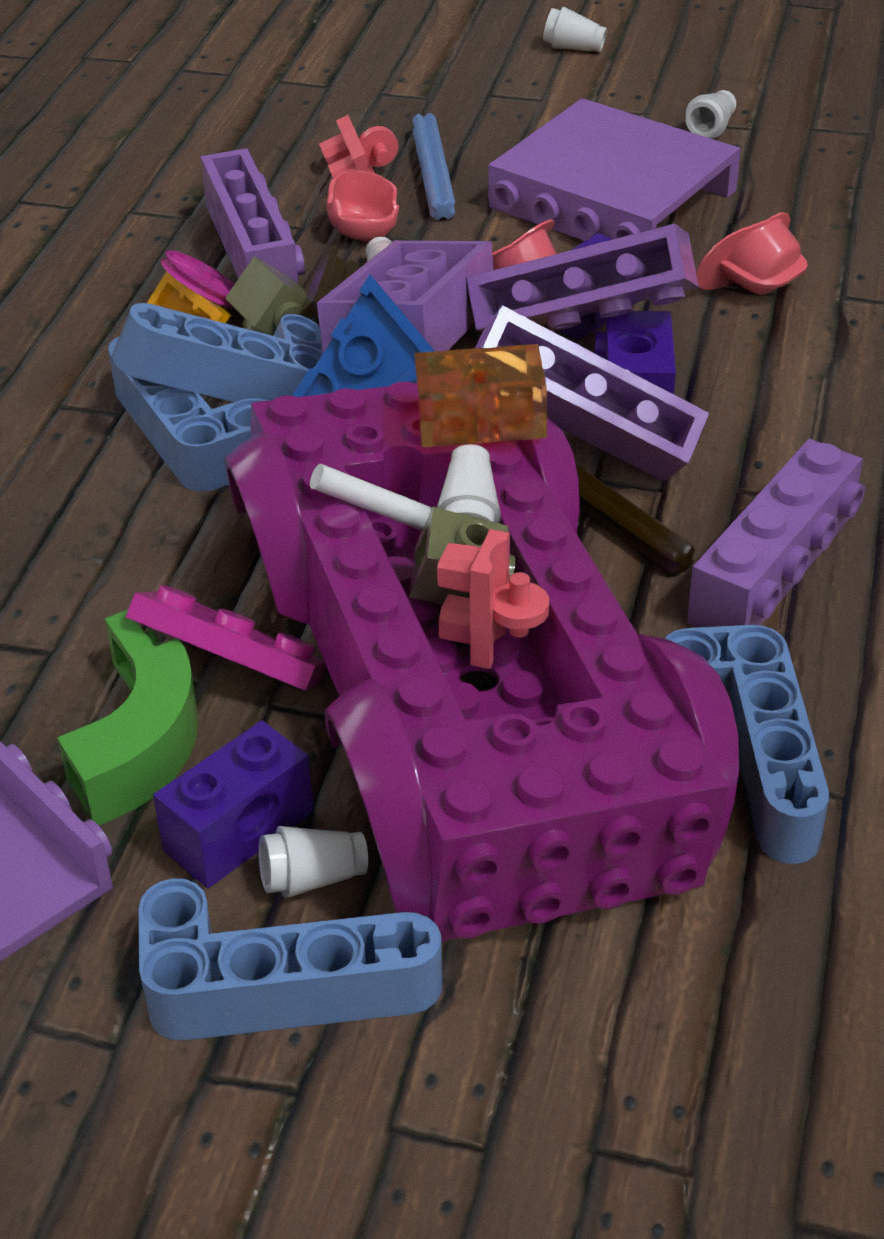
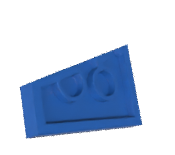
M369 274L359 289L361 295L347 317L340 319L330 335L333 339L315 367L308 369L292 396L303 397L328 394L339 389L362 390L388 387L397 382L421 383L443 366L444 362L372 275Z

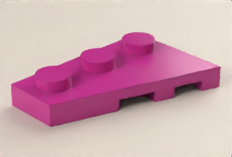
M160 585L158 591L134 593L126 615L131 620L307 691L318 687L326 663L324 660L312 655L315 647L304 640L284 633H278L276 638L254 629L255 622L253 620L224 609H218L217 612L195 602L196 598L169 586Z

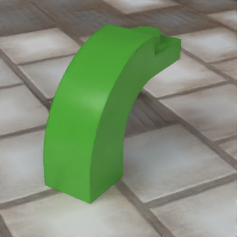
M128 610L104 619L113 666L130 689L131 694L118 709L108 716L57 737L67 784L88 819L95 821L98 825H102L140 807L151 800L154 793L169 784L181 771L191 755L198 731V713L189 657L184 645L178 638L161 644L152 629L143 631L138 622L126 617Z

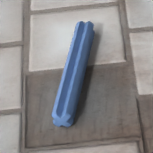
M431 113L424 117L417 114L412 119L414 126L413 135L431 217L437 221L442 217L449 220L455 215V199L437 120Z

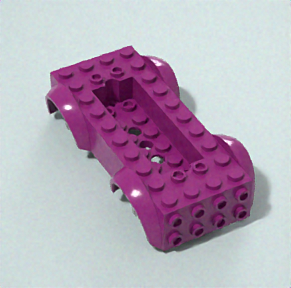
M456 375L447 380L421 383L397 382L388 387L362 390L339 389L328 394L303 397L286 395L269 401L252 402L251 438L238 445L225 457L224 462L233 504L237 514H248L278 613L310 625L339 697L324 710L328 737L332 748L342 744L373 830L396 913H418L428 917L438 926L441 941L459 937L473 938L488 931L531 922L544 923L559 916L597 908H615L626 902L664 894L677 895L687 892L692 888L704 886L708 868L717 856L725 836L737 787L739 746L732 703L719 674L703 656L665 638L644 634L638 635L577 536L579 479L574 455L564 432L553 421L535 410L502 402L497 403L481 376ZM468 444L478 445L486 449L490 456L489 462L501 513L499 524L509 526L510 554L515 555L514 573H526L530 577V583L539 585L547 592L549 596V614L542 624L530 628L528 635L521 638L512 636L508 628L505 635L494 641V661L490 669L470 665V645L467 647H456L451 640L439 638V617L442 606H436L435 603L409 597L414 551L422 531L312 489L310 487V479L318 464L326 465L433 508L438 506L451 462L452 452L457 447ZM470 671H483L495 677L497 680L496 687L488 691H478L471 684L461 682L460 677Z

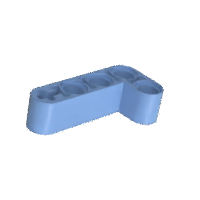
M138 303L131 306L113 351L112 360L121 371L138 379L232 402L248 398H260L269 401L280 396H292L308 369L315 367L323 351L320 326L301 315H284L274 335L271 336L153 304Z
M119 337L111 341L108 352L117 399L179 482L187 489L201 492L229 485L224 463L225 457L242 442L251 438V403L267 400L248 398L211 409L199 393L138 379L121 371L112 360V354Z
M761 625L685 628L668 634L665 639L703 656L719 674L728 693L738 731L739 767L757 842L761 850L770 858L781 863L798 864L807 862L816 856L821 846L829 803V790L788 646L783 636L774 629Z
M174 878L160 881L150 887L142 896L139 905V971L149 1019L153 1029L159 1035L170 1040H193L414 1014L425 1011L434 1005L442 993L441 934L438 926L431 919L418 913L401 912L212 933L204 891L194 882Z

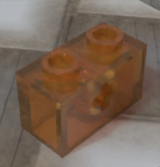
M538 344L414 353L417 407L422 447L547 438V384Z

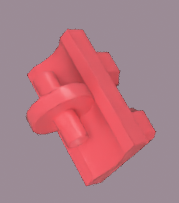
M349 115L336 120L341 131L340 134L319 143L332 177L344 171L356 170L375 174L372 166L381 167L393 161L399 147L394 133L384 126L371 127L364 131L359 138Z
M490 529L481 547L448 543L438 562V586L470 593V598L448 594L441 607L439 638L469 644L470 665L490 669L494 661V641L505 635L508 628L512 636L525 637L528 635L530 628L542 624L549 614V596L547 592L539 585L530 583L529 575L518 572L512 574L509 579V532Z

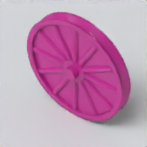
M174 250L166 251L167 258L162 259L161 264L170 275L206 299L235 309L225 299L235 285L234 282L194 257Z

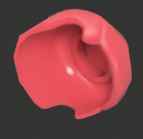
M362 170L344 171L333 177L329 184L326 203L327 215L332 226L337 228L340 234L358 241L367 242L376 237H384L396 225L399 213L396 186L378 174Z

